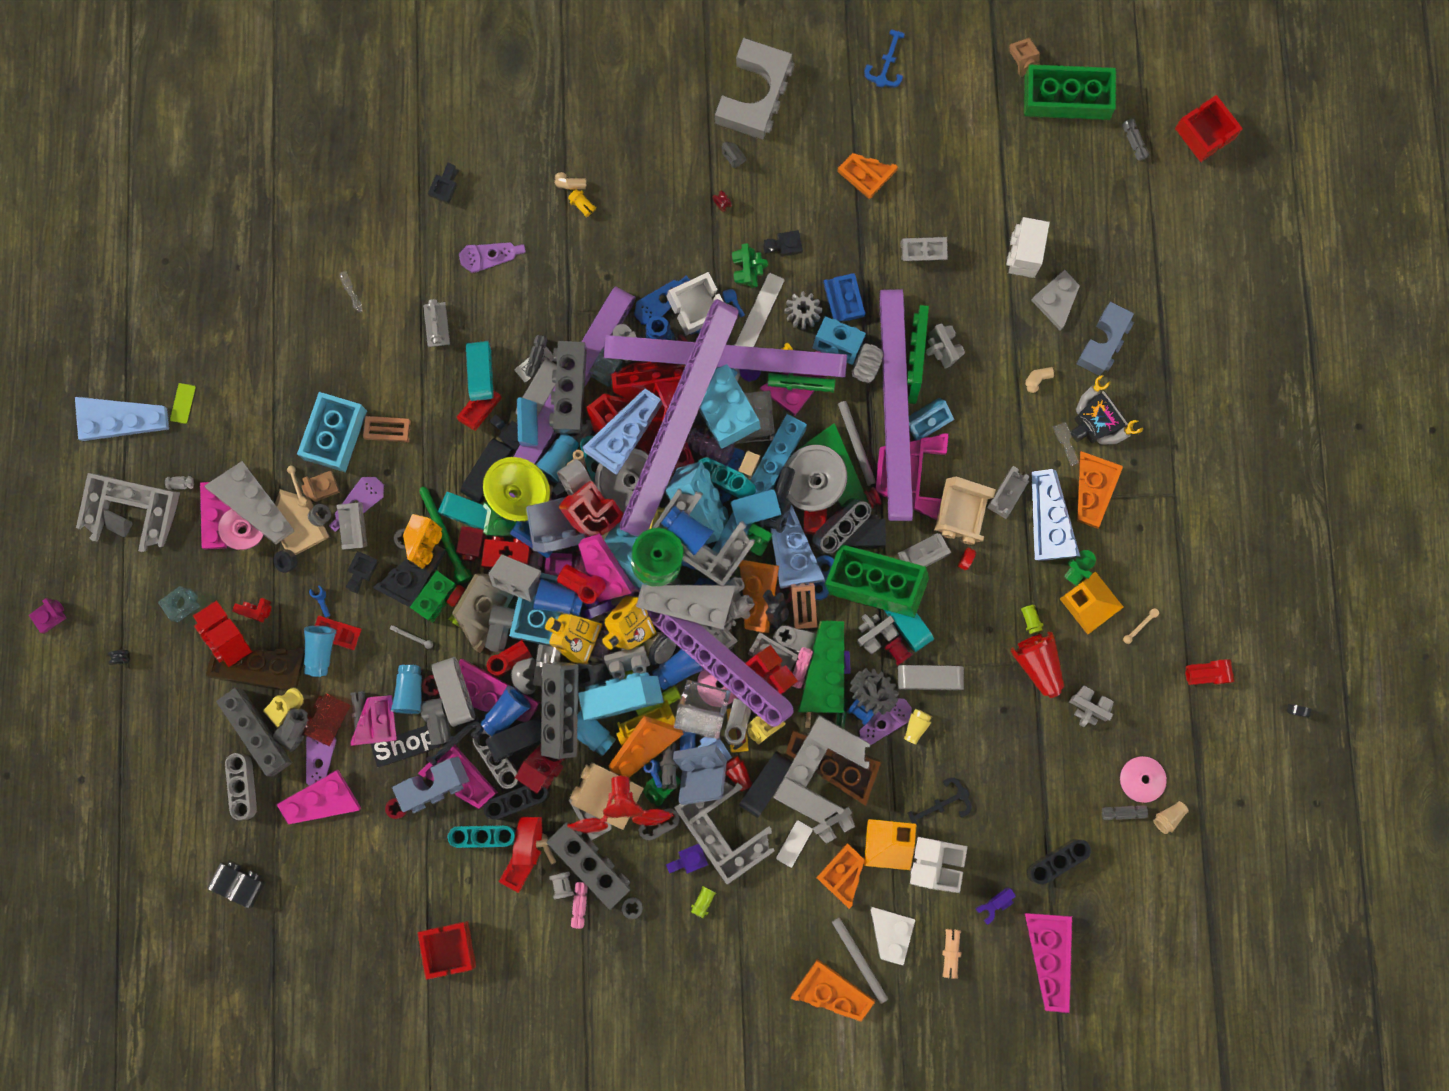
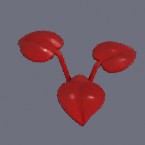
M616 776L611 778L612 792L608 793L609 799L606 808L603 810L604 816L601 819H583L567 824V827L583 833H597L608 828V824L605 823L608 817H632L634 823L650 826L667 821L673 817V813L660 809L643 811L634 802L633 792H630V778L627 776Z

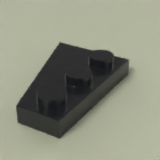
M435 545L432 551V560L424 569L418 567L406 557V560L396 569L391 570L388 573L389 575L381 583L378 582L373 588L410 608L433 576L446 550Z

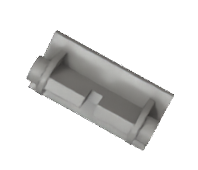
M431 299L428 301L429 304L424 305L428 347L450 345L446 303H437L436 299Z

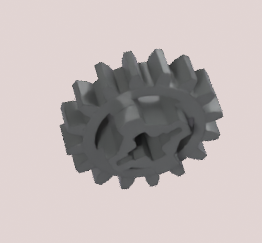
M866 668L863 672L859 671L850 683L852 685L850 691L855 693L852 698L858 699V706L864 705L866 712L871 709L874 715L878 712L884 715L886 712H890L898 702L896 697L899 692L894 690L895 684H890V677L885 678L883 677V672L876 674L875 669L869 672Z

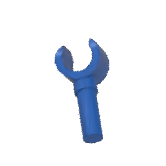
M733 289L723 291L725 303L732 301L733 306L739 311L740 318L745 316L738 304L735 291Z
M318 586L320 593L315 596L314 591L310 589L311 597L318 601L325 618L329 617L330 613L324 600L326 597L325 590Z
M651 759L652 766L646 764L644 770L647 773H651L656 787L661 788L662 784L658 776V772L661 770L660 761Z

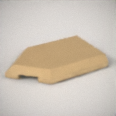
M280 490L275 505L295 531L281 541L284 548L291 550L297 555L328 539L329 535L324 525L321 527L315 526L308 519V512L314 507L311 499L304 497L307 504L304 507H300L297 503L299 499L297 494Z

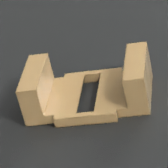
M747 451L738 472L751 480L759 466L760 455Z

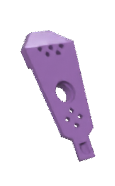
M510 242L467 245L459 253L461 266L471 273H475L513 260L515 255L526 252L524 244L513 246ZM492 250L496 251V256L489 257V252Z
M362 477L342 504L353 503L355 500L362 502L364 513L384 497V484L377 477ZM338 510L335 512L336 519L329 525L335 532L340 528Z
M897 698L896 707L894 706L890 712H886L884 715L880 712L874 715L860 730L859 738L872 745L908 723L912 707L905 699ZM878 721H884L886 727L879 729L877 726Z
M317 729L306 737V783L308 785L315 783V780L318 781L328 774L337 741L330 730ZM317 759L323 761V765L320 768L315 765Z

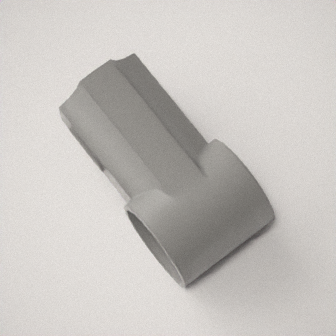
M740 699L733 700L725 730V740L732 746L740 745L743 742L751 714V709ZM731 729H738L741 732L739 740H732L729 737L728 733Z

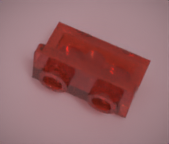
M327 693L324 697L319 696L313 707L317 711L314 717H308V722L304 728L307 731L304 735L330 747L351 705Z

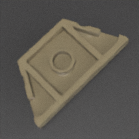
M475 574L452 612L473 649L481 653L486 644L492 606L508 607L514 596L492 586L489 574Z

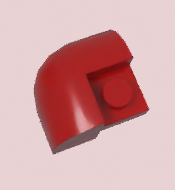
M588 481L573 495H568L559 506V509L572 527L588 536L606 534L621 522L624 515L613 499H605L593 481Z

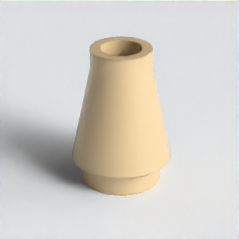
M1179 801L1175 805L1156 814L1154 824L1164 834L1173 832L1189 810L1185 804Z

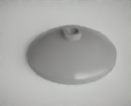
M810 445L796 451L784 466L795 470L787 499L794 506L805 511H820L830 507L841 497L847 483V470L844 461L834 450L826 446ZM821 479V483L816 485V481Z
M637 448L633 449L617 475L602 464L598 465L595 474V486L605 499H613L623 514L648 458L646 452ZM630 476L635 477L636 481L634 484L629 481Z

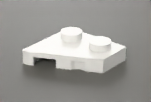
M871 907L880 959L904 965L915 919Z

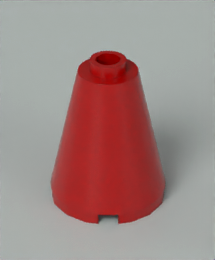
M1047 632L1048 636L1043 637L1042 634H1037L1018 643L1019 648L1017 650L1014 647L1011 648V653L1043 696L1053 698L1062 693L1061 690L1064 688L1055 636L1053 632Z

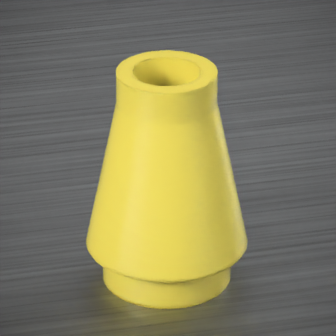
M915 709L910 714L904 739L917 744L920 737L932 723L930 722L932 716Z

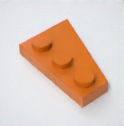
M1080 451L1078 522L1099 529L1123 466Z
M742 560L738 567H740L741 579L745 584L743 595H749L755 604L749 610L751 616L744 619L745 629L769 633L770 623L766 615L768 604L765 602L763 595L767 590H771L775 596L779 566Z
M644 716L609 764L610 772L630 778L650 762L651 759L655 758L684 734L682 728Z
M819 959L815 961L790 998L810 1003L818 1008L822 1007L834 1011V1013L858 1021L863 1020L875 1003L873 998Z

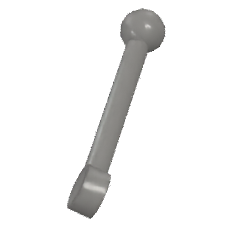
M391 625L390 630L423 644L427 649L433 647L431 640L425 641Z

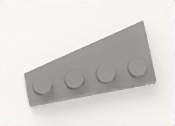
M243 461L204 486L210 493H213L220 501L247 520L273 543L277 544L295 532Z
M642 584L636 607L724 629L735 585H724L722 587L721 585L666 584L659 587Z

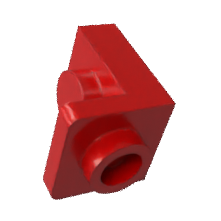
M261 598L258 607L244 602L243 605L235 603L232 612L264 623L265 618L267 619L271 613V601Z

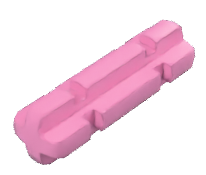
M801 648L793 672L798 682L792 687H802L813 653L811 649Z
M577 882L575 884L574 892H576V895H574L572 911L574 917L571 920V927L581 929L584 927L585 918H583V915H585L587 900L585 893L588 890V886L584 882Z

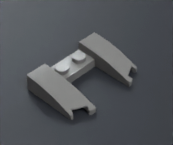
M88 473L76 528L81 529L85 526L93 533L90 539L98 541L105 522V510H109L111 501L147 509L138 551H147V546L154 544L164 547L180 493Z
M678 489L652 528L668 530L661 522L672 508L676 506L681 512L684 511L689 515L703 494L701 492H696L695 495L683 494L682 489ZM741 520L719 553H716L704 544L696 555L693 556L682 544L683 560L723 587L755 540H749L744 531L746 525Z
M819 715L778 787L774 798L823 825L827 824L825 821L827 817L836 811L840 815L845 809L806 787L828 748L868 769L869 761H864L865 747H870V743Z
M724 781L722 799L685 805L679 804L674 808L725 883L729 884L773 853L774 848L769 849L767 834L772 833L770 826L736 850L732 851L707 814L743 788L738 783L734 787Z

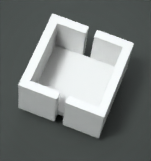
M1023 217L1020 225L1016 224L1010 241V245H1012L1011 252L1008 254L1006 265L1010 266V274L1035 278L1043 262L1050 222Z
M709 272L669 290L667 294V299L674 313H679L677 319L685 335L701 329L712 303L716 299L723 301L720 294L715 295L717 288Z
M918 837L915 847L917 863L913 864L910 884L960 893L963 872L942 868V863L964 867L967 846Z

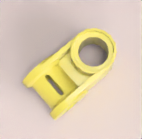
M291 688L284 695L274 697L263 712L278 729L284 723L290 710L293 708L299 709L303 705V696L298 689Z

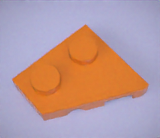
M852 153L838 168L837 172L870 199L897 171L898 166L895 164L879 163V160L867 159Z
M846 844L816 878L850 909L865 859L849 844Z

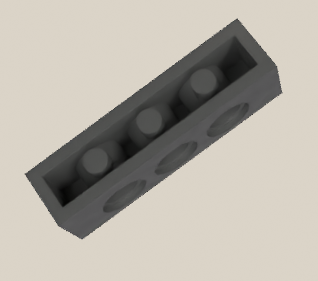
M558 341V348H554L553 359L557 361V368L552 372V383H556L555 391L551 392V405H554V413H550L549 424L553 427L555 433L582 434L587 357L585 342ZM567 362L575 363L574 368L571 370H565L564 365ZM570 383L574 385L573 389L569 392L562 390L565 384ZM565 405L572 406V410L568 414L561 413V409Z
M564 662L543 663L541 756L557 759L577 757L578 664Z
M234 688L216 701L266 776H275L292 764L280 743L273 738V733L243 689Z
M565 823L546 843L611 910L631 890L628 886L631 882L623 873L618 875L613 870L615 865L606 856L602 858L597 853L599 848L590 839L586 841L581 836L583 832L568 828L567 824L570 823ZM572 841H578L581 845V850L577 854H573L569 850V844ZM588 857L594 858L597 862V866L593 871L585 867V860ZM608 874L612 877L613 883L610 887L602 886L600 882L602 875Z

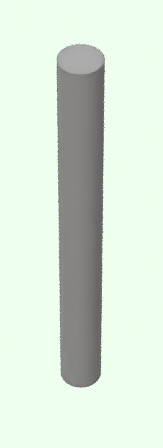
M840 402L838 406L867 485H874L876 481L847 402Z
M840 917L832 921V924L880 1004L888 1000V997Z

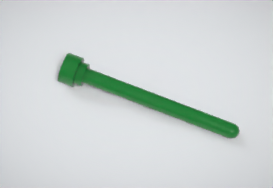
M421 487L419 492L432 521L442 528L441 540L455 568V575L453 577L456 584H465L472 580L473 575L470 569L463 566L428 489Z

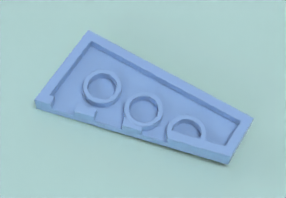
M644 389L583 446L584 452L617 475L663 405L661 399L647 389Z
M75 397L78 439L80 441L169 429L168 412L165 406Z
M1056 470L1032 472L1035 560L1043 561L1080 557Z
M791 505L784 531L778 533L776 529L771 528L776 565L779 566L778 578L780 588L791 587V584L799 586L801 583L809 584L825 581Z

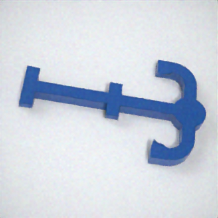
M890 30V34L894 38L888 55L883 54L882 59L886 60L882 73L878 77L872 76L869 73L872 66L866 65L865 77L867 80L875 82L880 88L884 86L895 88L900 85L903 75L897 74L895 82L888 81L885 76L890 62H895L896 58L892 57L897 40L898 38H904L905 33Z

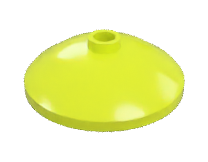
M518 457L503 458L495 462L484 477L483 491L488 504L497 514L506 519L528 521L527 506L549 501L550 488L546 476L535 464L526 459ZM509 493H513L515 498L511 497Z

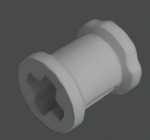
M570 872L549 876L550 880L553 881L554 899L574 895V892L570 889L568 879Z

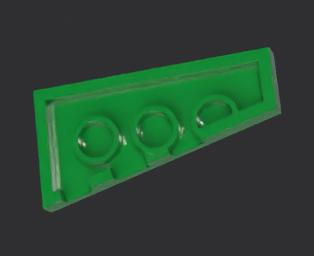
M920 305L918 313H914L912 326L916 327V332H912L911 345L914 346V349L910 351L909 365H912L907 377L909 404L917 403L922 384L929 306Z
M835 423L799 448L810 445H822L834 450L844 461L847 470V483L837 502L842 506L850 498H858L869 504ZM860 505L856 506L855 514L860 511Z
M820 621L812 659L808 667V675L797 712L844 713V621Z

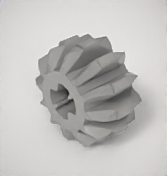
M801 292L800 298L793 294V301L787 300L786 302L788 307L785 308L784 313L789 315L787 321H794V328L798 324H802V330H805L806 324L814 327V321L820 320L818 314L822 312V308L818 307L819 299L812 301V293L805 297V292ZM800 308H805L806 313L802 314Z
M864 344L855 359L852 369L853 377L868 383L874 380L882 362L883 351L872 344Z

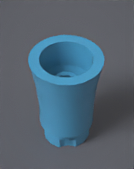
M560 434L559 438L554 441L536 466L549 481L557 484L561 481L557 472L573 459V452L578 449L580 444L571 436Z
M307 626L304 628L305 674L315 677L327 675L332 645L336 634L335 629L326 626Z
M399 665L394 700L391 707L392 712L404 714L421 713V667L417 665Z
M581 710L577 717V739L588 746L593 752L596 750L600 756H603L616 739L609 735L610 732L596 719L584 720Z

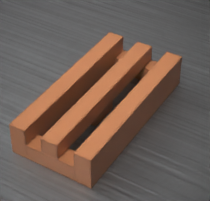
M365 416L363 438L365 440L409 442L408 436L410 434L409 426L411 425V420ZM370 423L404 425V428L370 426ZM369 431L403 433V436L369 434Z
M814 582L809 583V585L801 583L799 586L791 584L794 628L817 627ZM801 591L803 623H799L797 592ZM806 591H810L812 622L807 621Z

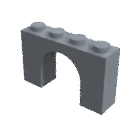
M743 38L736 57V67L763 76L769 83L770 91L764 99L756 103H743L722 96L715 113V124L764 140L765 134L770 133L773 126L772 115L773 113L777 114L779 110L780 94L784 95L786 91L787 75L791 76L795 63H792V54Z

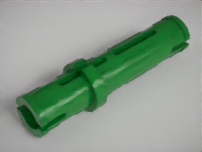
M769 373L768 387H782L790 391L792 389L834 393L835 379L795 376L793 373H789V375Z

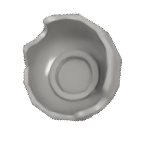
M534 658L517 662L511 672L513 685L519 692L525 695L535 692L533 675L535 673L536 660Z

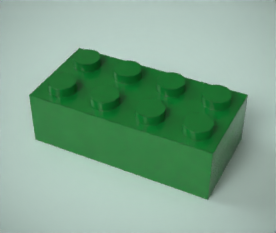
M1053 65L1028 66L1024 79V116L1110 120L1116 109V68Z
M841 545L825 585L829 595L915 618L929 580L926 566Z

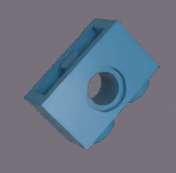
M825 316L812 348L822 353L847 355V363L853 365L866 333L858 328L850 327L836 319H830Z

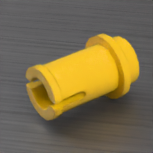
M576 189L568 197L570 204H574L588 217L591 213L585 207L587 206L592 212H594L596 207L583 195V191Z

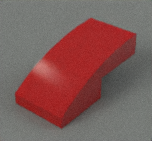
M318 615L314 626H326L336 630L333 644L355 650L361 632L360 628Z
M542 817L520 818L514 839L512 865L537 864L536 841L542 840Z

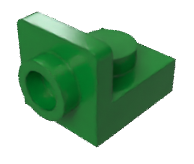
M752 523L747 536L749 540L754 539L755 542L749 551L762 556L772 539V533Z
M660 770L658 776L662 784V770ZM676 776V784L678 787L681 784V780ZM652 778L647 782L643 792L651 803H655L659 807L675 789L668 790V785H666V789L662 787L657 788Z

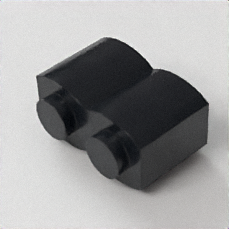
M604 662L578 666V689L595 684H604L610 679L607 665Z
M231 860L227 863H220L208 889L246 908H253L265 884V881L261 880L262 875L251 870L246 873L240 869V864Z

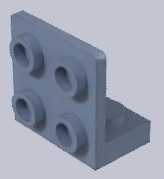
M565 498L526 507L533 551L546 553L578 545L585 538L584 534L576 533L574 527H572L559 509L561 502Z
M717 745L674 751L673 760L682 770L679 803L681 805L723 798L727 759Z

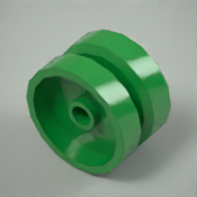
M652 528L641 533L636 538L632 547L631 568L634 575L644 584L659 587L671 583L678 576L683 561V546L680 539L673 532L664 528Z

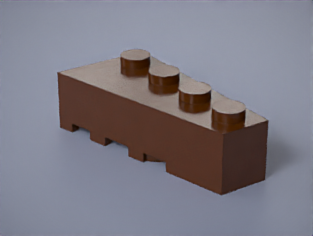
M793 729L786 753L795 759L808 734ZM828 748L815 772L866 806L881 761L880 759L865 755L864 761H869V767L866 769Z

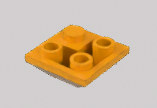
M412 514L403 534L407 559L424 569L432 560V551L435 544H438L441 540L442 528L427 517Z
M1096 572L1089 579L1086 578L1060 598L1087 634L1091 633L1123 608L1122 604Z
M868 819L864 866L910 870L915 848L916 824Z

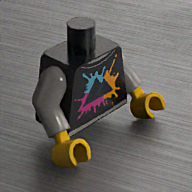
M1104 375L1096 379L1095 385H1092L1081 396L1077 405L1076 412L1078 415L1074 419L1078 426L1070 431L1071 436L1077 442L1087 437L1092 444L1096 442L1101 445L1117 444L1130 437L1131 433L1138 434L1143 430V428L1135 431L1133 425L1139 422V420H1133L1128 424L1106 392L1103 390L1100 393V389H1105L1110 385V381L1105 386L1100 384V379Z

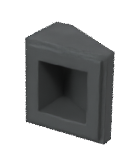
M722 143V154L733 168L738 167L747 160L735 143Z
M109 510L104 512L106 528L122 537H126L133 523Z

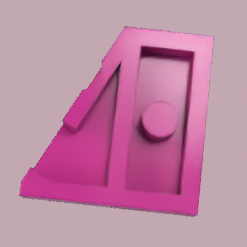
M392 695L369 697L366 699L351 740V746L396 741L394 712L391 711L393 704Z

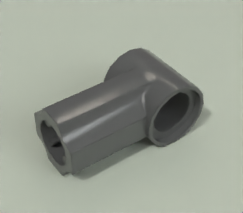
M498 605L492 606L488 623L490 627L485 647L490 651H504L515 609Z
M441 698L423 701L420 710L423 720L427 722L431 745L449 742L451 737L450 728Z
M293 708L290 710L284 723L273 735V738L290 752L294 751L304 739L302 732L308 722V713L303 709Z

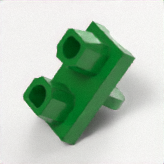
M748 243L741 244L742 249L732 252L734 264H743V270L734 272V281L738 285H748L751 288L758 287L757 275H763V268L769 266L768 260L762 259L761 253H755V249L750 248Z
M1089 550L1080 551V557H1076V561L1073 558L1068 561L1070 568L1064 576L1076 586L1084 576L1089 579L1092 575L1089 569L1095 565L1096 557Z

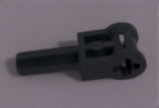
M782 468L775 490L781 515L759 521V527L776 529L778 533L784 531L792 504L787 501V497L795 475L793 468Z

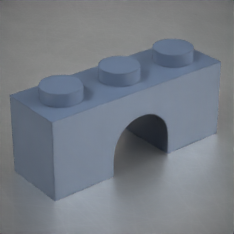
M1110 302L1096 327L1107 334L1108 342L1101 344L1090 339L1077 365L1099 376L1104 371L1108 372L1114 362L1111 358L1114 351L1118 353L1124 343L1121 340L1123 334H1128L1134 324L1131 321L1134 313Z
M459 756L449 758L430 768L434 776V783L431 788L424 783L421 775L409 778L393 786L392 789L402 812L412 810V813H416L425 809L424 804L429 801L434 804L443 800V794L449 791L452 795L463 790V785L470 782Z

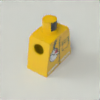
M626 595L605 619L604 623L609 634L602 641L608 649L617 646L630 650L657 634L646 609L636 607L637 597Z
M561 614L558 620L553 617L549 618L545 629L552 632L549 640L551 646L572 662L587 664L602 624L575 615Z

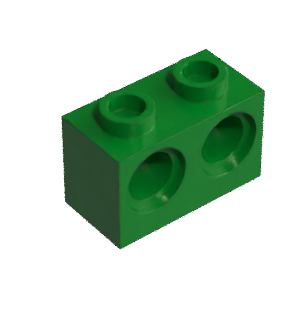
M436 571L410 608L433 623L446 606L448 598L458 585Z

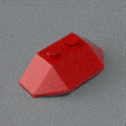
M649 361L631 363L620 371L611 374L613 391L632 401L644 389L653 393L655 382L679 383L686 364L651 363Z
M604 393L586 408L595 433L597 434L631 400ZM648 426L635 448L646 452L648 455L655 441L650 426Z

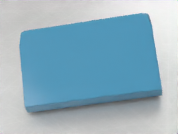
M518 398V442L521 446H537V403L525 398Z
M938 398L909 416V431L915 440L927 437L954 420L946 401Z
M774 489L731 501L737 526L741 520L747 525L781 515Z

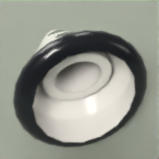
M657 632L656 635L643 642L648 660L653 666H659L672 657L677 648V644L663 632Z

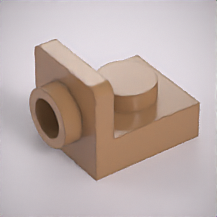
M1030 38L1009 45L1010 53L1018 64V74L1020 76L1025 75L1029 65H1040V53Z
M332 471L313 478H308L307 476L302 478L304 482L302 490L305 496L314 502L340 493Z

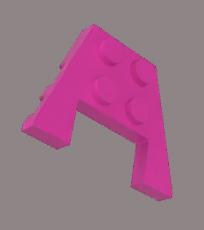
M940 434L939 436L921 438V440L910 442L912 508L937 520L942 499L919 496L923 453L946 455L948 434ZM886 446L879 449L875 489L878 494L888 498Z

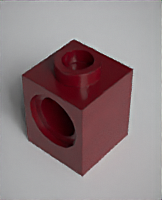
M461 526L456 552L462 556L463 560L475 562L476 558L482 559L487 536L483 532L484 530Z

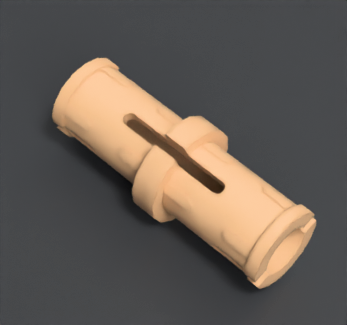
M946 929V944L942 954L945 956L943 977L949 978L950 968H952L951 977L958 978V957H961V952H959L961 930H954V939H952V929Z

